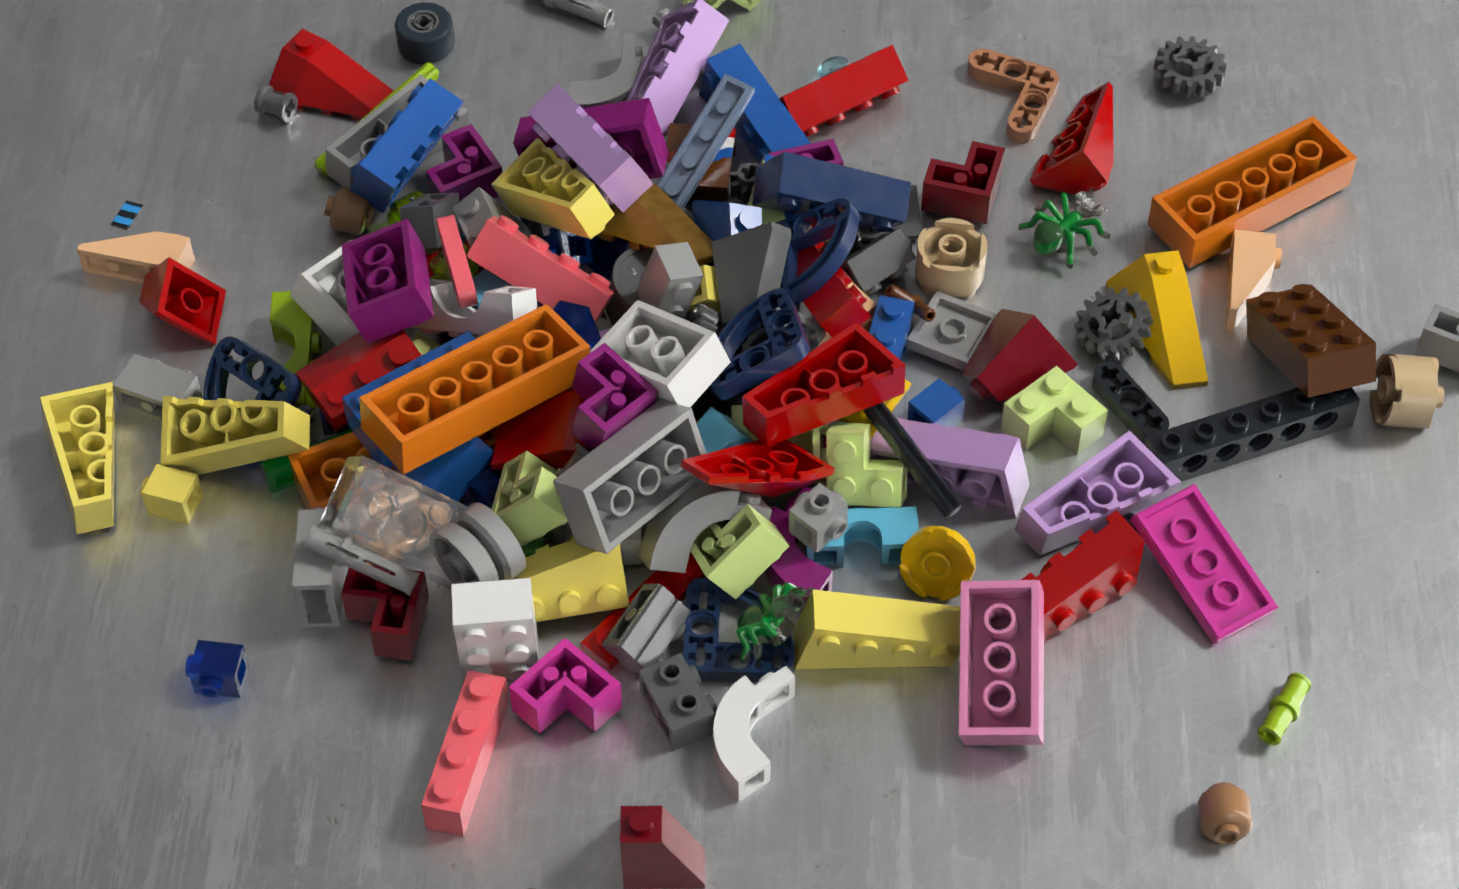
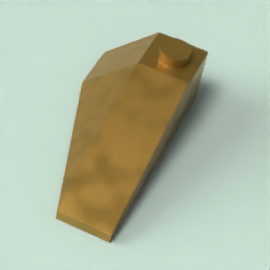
M655 183L624 212L613 203L610 209L615 215L608 221L604 230L596 235L598 238L609 242L614 241L615 237L628 240L629 247L636 250L642 248L654 249L657 245L688 242L699 266L714 262L711 244L713 241Z

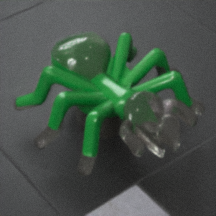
M1085 191L1075 195L1074 211L1069 212L1067 194L1061 193L1056 198V201L1059 205H1062L1064 215L1058 211L1052 201L1047 199L1042 206L1037 205L1034 207L1036 213L1029 222L1020 223L1018 227L1019 230L1030 229L1039 220H1043V222L1037 225L1034 232V249L1041 254L1066 252L1068 269H1072L1074 266L1073 248L1075 233L1084 236L1087 249L1093 256L1098 254L1092 243L1091 232L1081 226L1093 225L1100 237L1106 240L1110 239V234L1103 230L1100 219L1091 218L1106 213L1108 209L1106 207L1100 209V204L1092 207L1094 200L1090 197H1084L1086 195ZM1047 209H1049L1053 214V217L1045 214L1044 212Z
M788 582L784 583L783 586L776 585L773 588L772 599L765 594L759 596L763 608L752 605L744 610L739 617L736 634L743 646L740 661L743 664L746 663L751 651L748 641H751L754 646V657L759 659L762 653V644L758 637L762 635L773 647H778L790 637L796 626L787 616L793 612L802 611L800 607H804L805 602L800 596H809L814 589L813 587L804 589Z

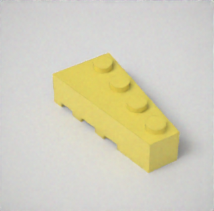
M538 138L491 184L513 215L585 238L592 239L601 233L608 221L615 215L596 186L579 171L572 169L567 161L563 158L560 159L551 148H547Z
M113 382L40 397L43 425L76 534L113 527L115 484V400Z
M163 396L160 464L163 466L200 475L309 450L310 415L285 401L245 400L242 402L224 398L203 400L200 397L178 399L174 396Z
M572 535L571 540L552 548L546 545L536 549L534 555L525 558L527 566L525 570L514 578H531L536 622L629 606L620 544L605 554L576 544Z
M813 589L793 629L795 669L953 666L960 655V606Z

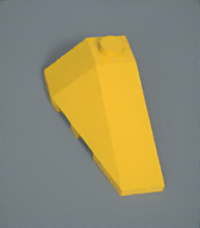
M1179 250L1144 254L1106 281L1107 292L1109 287H1113L1115 294H1119L1123 287L1128 289L1130 296L1138 292L1142 302L1146 301L1148 303L1153 319V325L1149 326L1152 335L1147 338L1142 337L1144 347L1151 355V362L1172 389L1208 385V376L1188 279ZM1129 310L1128 313H1131L1132 317L1136 319V315Z

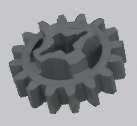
M1180 36L1177 37L1176 44L1168 40L1166 41L1165 48L1159 47L1154 63V70H1156L1155 78L1156 80H1163V88L1173 87L1172 94L1176 95L1179 91H1184L1185 97L1189 98L1191 92H1196L1199 97H1203L1204 90L1213 93L1215 86L1222 85L1227 63H1224L1225 55L1217 54V45L1208 47L1206 39L1198 43L1195 42L1194 36H1191L1189 41H1184Z
M1109 287L1108 295L1103 296L1097 291L1095 292L1096 300L1094 302L1087 299L1083 301L1086 311H1077L1076 315L1079 321L1074 323V327L1081 346L1086 347L1089 355L1098 352L1100 360L1104 361L1108 354H1112L1114 360L1119 361L1120 353L1125 352L1129 357L1133 356L1131 348L1136 346L1143 349L1142 337H1151L1152 333L1149 326L1153 325V319L1148 303L1146 301L1142 302L1138 292L1130 296L1128 289L1123 287L1119 294H1115L1113 287ZM1129 310L1136 315V319L1132 317L1131 313H1128ZM1092 329H1095L1096 334H1099V337H1096L1092 333Z

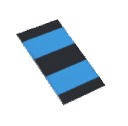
M126 200L111 225L128 229L143 205Z

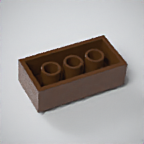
M1298 284L1289 290L1264 292L1259 297L1246 299L1247 337L1308 398L1376 382V342L1312 284Z

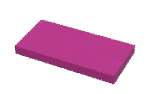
M1195 484L1134 514L1130 521L1213 645L1269 616L1279 608Z

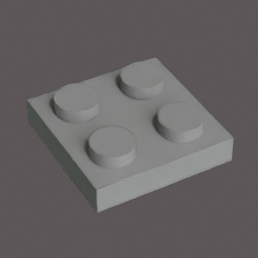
M936 291L928 304L936 312L935 319L931 322H926L920 318L907 338L906 348L964 370L997 314Z

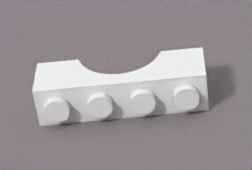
M429 279L434 318L411 327L422 328L423 334H438L448 331L450 337H458L470 331L472 334H475L477 339L537 309L536 288L505 286L486 291L477 310L472 307L460 309L452 281Z

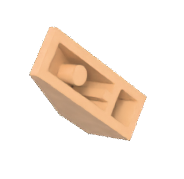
M1234 230L1229 255L1225 331L1233 332L1246 315V299L1259 297L1269 285L1273 269H1280L1282 249L1276 248L1277 234Z
M154 231L83 243L77 247L84 272L143 283L145 275L168 257L189 269L192 268L195 261L190 237L176 233L170 234Z

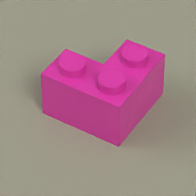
M566 638L560 641L509 686L512 711L539 734L567 709L596 732L622 708L621 683Z

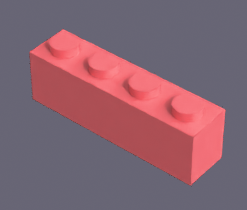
M502 215L499 218L493 216L488 219L466 257L512 286L536 288L538 302L543 305H549L557 314L586 332L591 331L614 295L613 289L609 287L611 283L597 273L592 272L589 275L579 269L580 263L574 258L563 253L560 256L548 249L550 245L542 238L533 234L528 237L517 230L519 225L513 220Z
M468 670L421 804L426 829L459 836L465 835L509 705L505 677Z

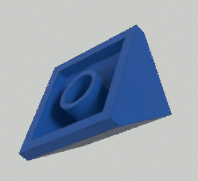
M477 436L404 475L448 511H451L492 461L494 451Z

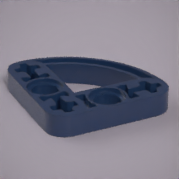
M836 199L776 222L791 229V240L780 287L788 292L795 306L816 293L832 278L852 248L858 230L859 213L847 199ZM817 222L815 227L810 232L805 233L806 229L811 224ZM830 239L818 259L803 274L797 277L798 251Z
M776 288L758 297L737 313L722 329L717 337L731 362L712 382L709 388L717 399L726 400L791 367L807 356L810 345L797 308L785 289ZM764 323L769 339L733 357L747 336Z
M230 336L223 338L217 344L212 354L205 376L203 400L226 399L230 373L258 391L254 400L271 401L273 399V401H285L292 406L295 405L300 396L302 383L296 374L248 342ZM233 349L235 353L245 357L242 362L234 360L233 356L230 355ZM262 361L264 365L263 374L255 380L252 376L253 367L256 363ZM282 381L283 384L286 386V390L284 392L280 388V384L282 383ZM262 461L249 463L241 466L254 468L260 465Z
M707 577L697 578L688 585L686 607L690 610V614L685 620L683 657L688 666L693 664L696 667L701 681L737 682L745 675L752 683H757L765 674L769 672L775 673L784 666L794 673V644L785 620L775 629L778 634L772 638L774 643H758L755 646L749 643L751 650L745 655L750 662L747 667L736 669L728 663L732 657L741 656L743 646L741 642H719L721 602L737 607L745 612L755 606L763 608L759 599L760 594L748 588L735 599ZM703 592L708 593L707 610L700 609L699 597L700 593ZM705 622L710 624L713 629L706 635H698L691 628L696 623ZM697 647L704 648L705 661L703 666L696 665ZM756 657H761V668H756ZM774 659H781V668L773 667Z

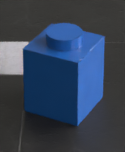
M939 378L908 402L907 420L956 427L963 421L965 398L955 387H950Z

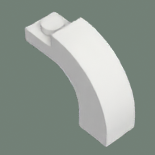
M786 666L775 673L769 672L765 674L755 686L744 675L729 688L717 708L713 726L715 764L724 785L738 802L770 782L771 761L755 744L750 733L760 719L795 697V676Z

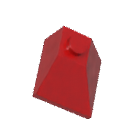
M168 257L145 275L139 303L153 315L212 347L216 344L226 290Z

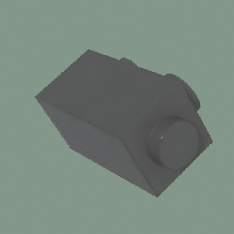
M900 228L881 234L847 256L840 267L846 272L853 283L869 296L882 288L880 281L889 277L892 280L908 271L906 265L916 259V256L912 251L910 239L902 233Z

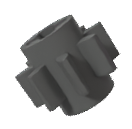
M758 163L740 164L737 172H730L731 196H738V199H750L755 183L756 169L759 166Z

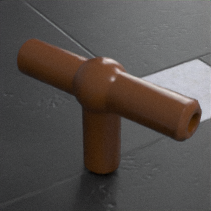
M893 284L886 288L885 296L915 302L914 315L919 316L926 322H931L935 319L936 312L926 305L920 296L912 295L903 288Z

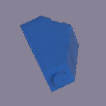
M694 200L692 202L694 223L712 241L762 225V208L705 200ZM714 262L705 264L707 266L715 267Z

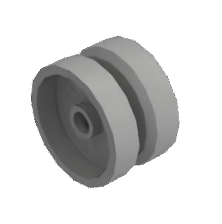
M472 503L458 514L456 518L457 524L445 523L433 532L429 538L431 549L437 562L453 584L510 580L521 574L527 567L525 555L512 531L495 512L482 503Z

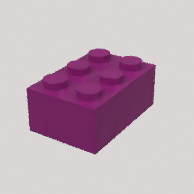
M408 219L342 244L348 315L367 344L434 318L426 250Z

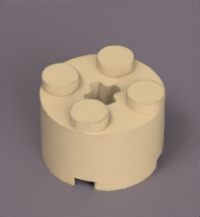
M945 218L935 221L934 226L928 230L925 228L921 231L917 242L915 273L923 293L934 296L936 291H939L954 298L968 299L975 295L976 290L984 279L987 240L983 233L980 235L974 230L973 224L962 219Z
M1382 354L1376 361L1377 390H1370V409L1375 423H1381L1380 425L1420 429L1430 427L1435 408H1441L1444 402V389L1442 386H1438L1439 362L1436 357Z

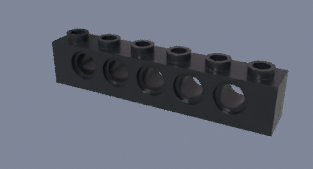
M1352 387L1309 398L1299 388H1294L1148 435L1145 446L1182 482L1352 427L1360 398Z

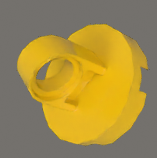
M927 526L915 531L905 542L901 550V564L899 567L900 574L906 585L917 595L924 598L928 595L940 598L939 601H947L961 594V581L972 580L976 563L975 554L970 544L957 531L944 526Z

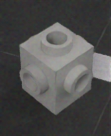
M819 483L810 492L802 493L795 501L794 506L789 510V533L814 552H819L832 539H839L848 527V503L838 492L830 491Z

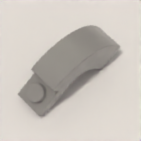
M623 33L622 60L619 67L612 74L597 80L569 81L568 94L582 108L626 101L646 57L643 56L642 46H636V33Z
M699 481L650 520L644 532L639 557L651 570L685 573L693 542L706 527L719 521L732 520L747 504L769 521L772 509L761 499L759 494L710 485L704 481Z

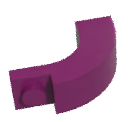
M806 486L803 487L797 497L792 496L789 499L784 511L775 506L771 508L770 522L778 528L789 547L777 561L764 571L772 589L776 585L783 586L784 583L788 582L806 590L802 597L795 593L787 595L785 602L800 613H802L813 589L832 591L833 570L807 558L796 545L798 539L789 533V510L794 506L795 501L802 493L812 490Z

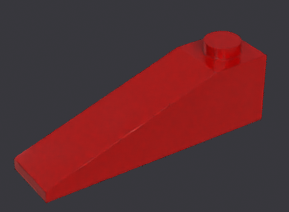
M303 28L282 47L268 84L277 92L295 94L298 99L297 109L303 110L306 106L321 109V113L332 116L334 112L351 115L352 119L360 121L394 91L332 43Z
M1110 82L1089 92L1080 99L1066 120L1069 126L1061 134L1055 135L1051 141L1054 146L1049 156L1047 154L1041 155L1030 178V182L1034 186L1081 196L1090 190L1098 191L1108 183L1114 164L1113 86Z
M788 439L769 447L765 446L760 440L683 459L680 465L681 468L707 484L768 497H777L833 475L835 469Z

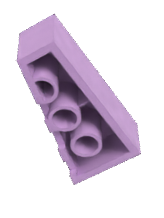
M693 0L663 16L626 101L650 98L663 137L668 135L669 123H674L673 121L703 69L706 59L709 58L729 22L728 18L704 0Z
M558 83L527 112L536 122L532 126L535 132L545 142L551 138L556 143L552 149L561 159L563 158L567 162L572 159L576 163L577 167L575 169L599 187L598 191L609 207L614 203L624 212L653 185V182L633 158L591 116H587L588 114Z
M896 418L953 492L973 498V505L986 509L988 503L1005 508L1004 515L1013 518L1017 517L1030 486L1019 437ZM877 432L871 440V459L900 460L882 435ZM907 469V484L918 487V482Z
M1129 430L1024 506L1015 531L1041 556L1079 541L1078 537L1089 529L1096 534L1108 525L1106 517L1116 510L1122 516L1129 512L1136 514L1175 494L1181 481Z

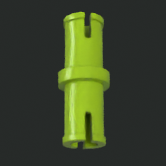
M1296 672L1289 674L1279 695L1272 697L1268 705L1269 712L1257 730V736L1264 743L1272 746L1280 744L1281 738L1289 724L1297 720L1301 712L1300 705L1307 692L1311 689V681L1305 675Z

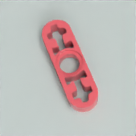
M454 214L436 218L440 242L459 308L478 305L474 282Z

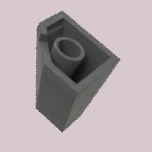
M768 222L711 242L722 323L724 325H727L737 313L758 297L773 289L780 288L791 240L790 228L774 222Z

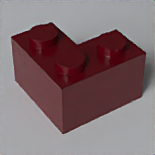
M972 141L965 165L931 158L923 181L921 210L987 224L1002 178L1005 148Z
M370 565L392 576L396 575L376 565ZM348 568L341 592L346 618L372 622L370 635L375 656L413 660L429 600L424 571L411 570L420 573L409 596L403 591L352 568Z

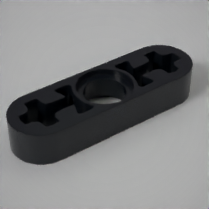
M1105 361L1099 363L1094 368L1092 377L1093 390L1128 430L1144 445L1148 435L1169 429L1168 417L1121 365L1116 362ZM1125 398H1132L1138 401L1140 406L1129 409L1124 407L1120 401Z

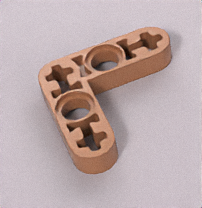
M982 48L972 51L969 54L967 71L973 79L1020 93L1008 117L1006 134L1015 143L1024 144L1031 142L1035 138L1057 94L1059 84L1058 73L1049 67ZM1013 70L1019 72L1021 76L1009 77L1005 72ZM1033 101L1039 103L1041 107L1032 109L1028 108L1025 103ZM1023 119L1027 120V126L1025 125L1021 129L1020 127L1023 123Z

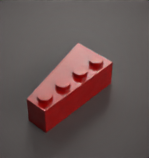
M855 322L809 352L800 362L777 373L743 395V425L765 446L769 447L905 394L906 364Z
M1117 510L1106 517L1108 525L1095 534L1089 529L1078 537L1080 543L1066 556L1058 552L1049 558L1048 562L1042 567L1040 575L1036 577L1030 572L1021 579L1040 580L1044 591V639L1056 630H1066L1080 616L1087 612L1094 613L1098 611L1109 599L1118 594L1123 596L1136 586L1145 541Z

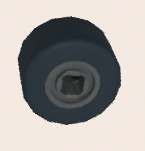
M428 2L416 3L404 8L396 17L394 26L399 52L406 59L415 63H433L447 57L453 50L455 43L451 14L443 6Z

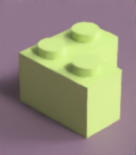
M1056 366L1004 403L1001 430L1010 436L1019 437L1021 448L1025 451L1053 433L1078 455L1103 436L1108 409Z
M834 422L826 432L827 464L835 468L833 475L827 477V489L838 492L848 503V506L901 508L907 497V468L902 461L871 459V423Z
M528 451L504 464L491 509L508 526L521 546L537 538H542L547 532L568 522L553 480L558 477L555 473L556 469Z
M747 504L727 525L723 521H719L706 527L697 536L690 551L705 576L733 598L737 599L746 589L753 585L755 580L772 563L780 558L789 545L773 523Z

